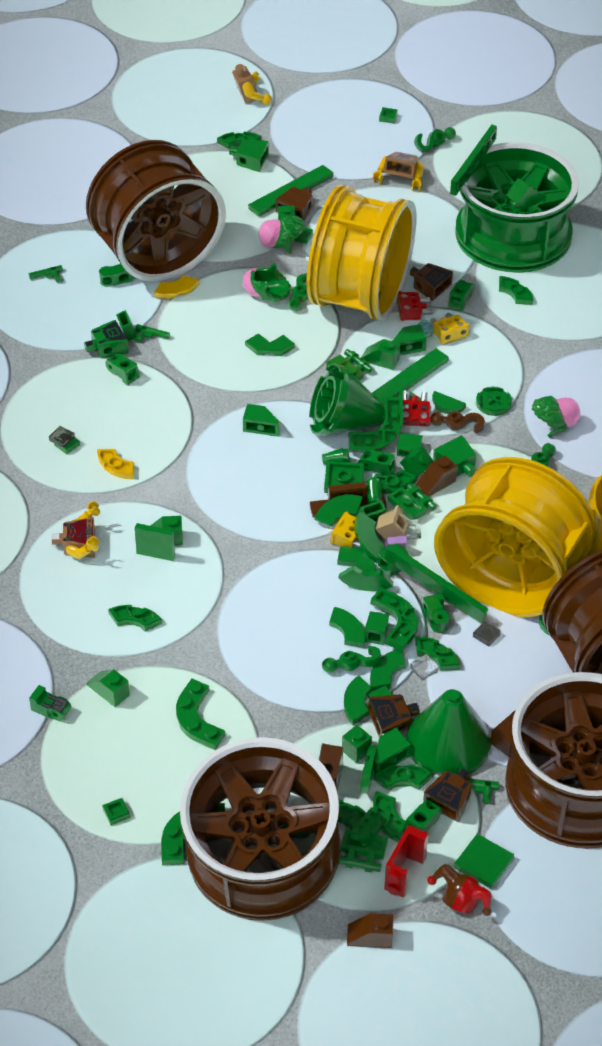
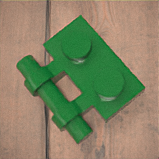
M349 349L344 351V355L347 357L344 358L338 355L327 362V366L332 363L343 365L359 381L363 379V371L371 373L373 370L368 361L362 360L355 351Z
M409 483L406 489L401 487L388 495V501L395 507L398 505L403 510L402 513L412 522L425 515L427 508L433 511L437 507L429 495L423 494L422 489L414 486L412 483Z
M345 829L341 852L348 853L347 857L340 855L339 864L345 865L346 868L350 869L353 867L365 869V872L370 873L372 871L381 872L382 864L374 862V859H384L388 837L376 835L369 840H354L349 838L351 830ZM355 855L365 856L367 860L356 859Z

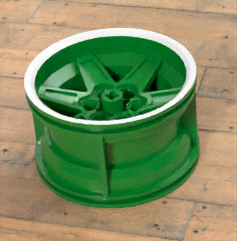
M505 142L492 145L460 190V194L466 203L457 215L455 227L456 240L461 250L475 262L504 272H532L544 269L558 262L568 252L572 241L573 227L567 211L573 206L578 195L579 178L574 166L561 154L540 145L524 142ZM519 178L546 197L544 200L525 209L522 206L517 208L511 204V199L506 194Z

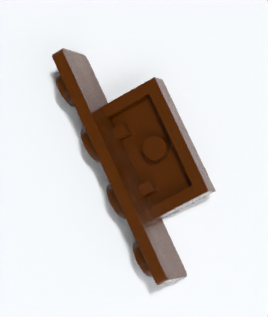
M366 482L328 486V499L309 502L312 517L315 518L319 509L326 502L341 495L361 496L362 500L359 508L368 505ZM382 493L381 500L385 508L387 509L384 493Z

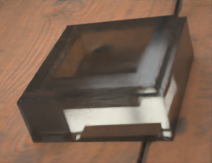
M59 426L48 437L50 442L64 448L75 438V433Z
M484 621L473 632V638L489 647L500 636L501 630Z

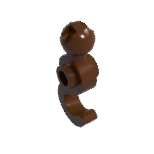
M434 412L430 416L431 423L434 426H440L445 423L448 428L453 430H459L470 422H476L477 424L474 425L473 432L478 433L483 430L485 424L484 417L478 413H468L463 416L459 412H452L447 416H443L440 412Z

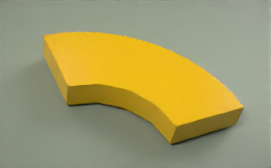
M183 275L174 282H160L154 291V297L175 298L177 295H186L198 287L199 279Z
M97 449L98 461L104 470L113 476L134 480L133 461H126L119 457L116 449Z

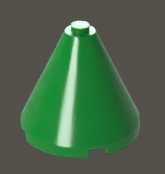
M332 363L327 366L326 370L329 372L326 376H320L311 399L309 417L313 418L314 425L310 424L312 433L319 436H327L382 425L384 404L343 365Z
M455 689L445 691L415 717L407 733V740L411 744L410 757L417 766L429 770L433 775L434 772L442 774L444 771H449L456 775L460 769L466 770L469 774L475 772L487 760L491 745V737L486 724L463 694Z

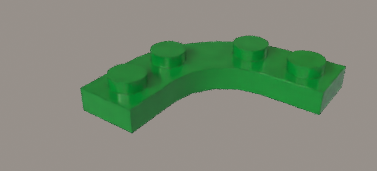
M384 397L383 424L375 431L349 432V451L364 452L368 449L377 451L388 446L397 437L403 424V397Z
M380 587L371 598L370 604L394 616L397 624L386 637L385 644L403 652L416 635L418 618L414 612V607L406 599Z
M191 678L179 695L176 703V717L180 729L193 741L216 750L225 737V730L207 723L198 715L199 705L210 691L209 685Z
M219 803L211 813L225 812V803ZM180 811L164 827L161 837L162 865L184 864L183 845L185 838L181 825Z

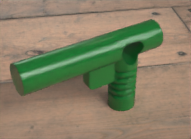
M62 265L30 272L28 276L29 279L46 276V278L54 277L55 281L59 283L62 281L59 272H62L63 268Z
M137 324L135 328L136 331H139L135 337V342L141 343L144 337L151 338L153 335L166 339L170 337V332Z
M472 778L468 780L472 787H475L476 793H483L482 802L484 804L491 802L492 790H498L499 782Z

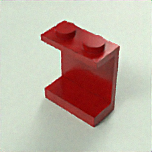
M408 825L386 863L384 890L395 896L398 895L403 898L406 896L408 870L401 867L407 858L423 865L427 857L429 833Z

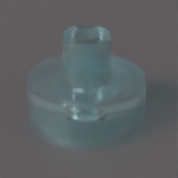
M422 320V322L418 323L421 324L426 338L433 335L434 327L428 320Z

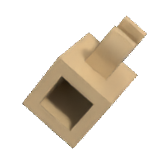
M398 505L395 507V510L392 511L389 508L385 514L379 515L375 530L385 540L388 537L405 535L409 521L403 516V510Z

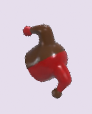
M444 864L432 876L427 878L429 885H435L437 879L444 877L447 886L442 900L450 908L462 913L471 914L478 901L482 900L484 905L482 913L485 916L491 915L492 894L489 890L480 886L474 877L467 874H459L450 865Z

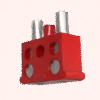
M398 292L396 302L401 321L421 320L422 315L433 314V309H427L430 297H419V292Z
M406 390L403 391L402 425L430 426V401H427V392H425V400L424 392H422L421 401H418L417 395H413L412 400H409V391L407 390V396Z

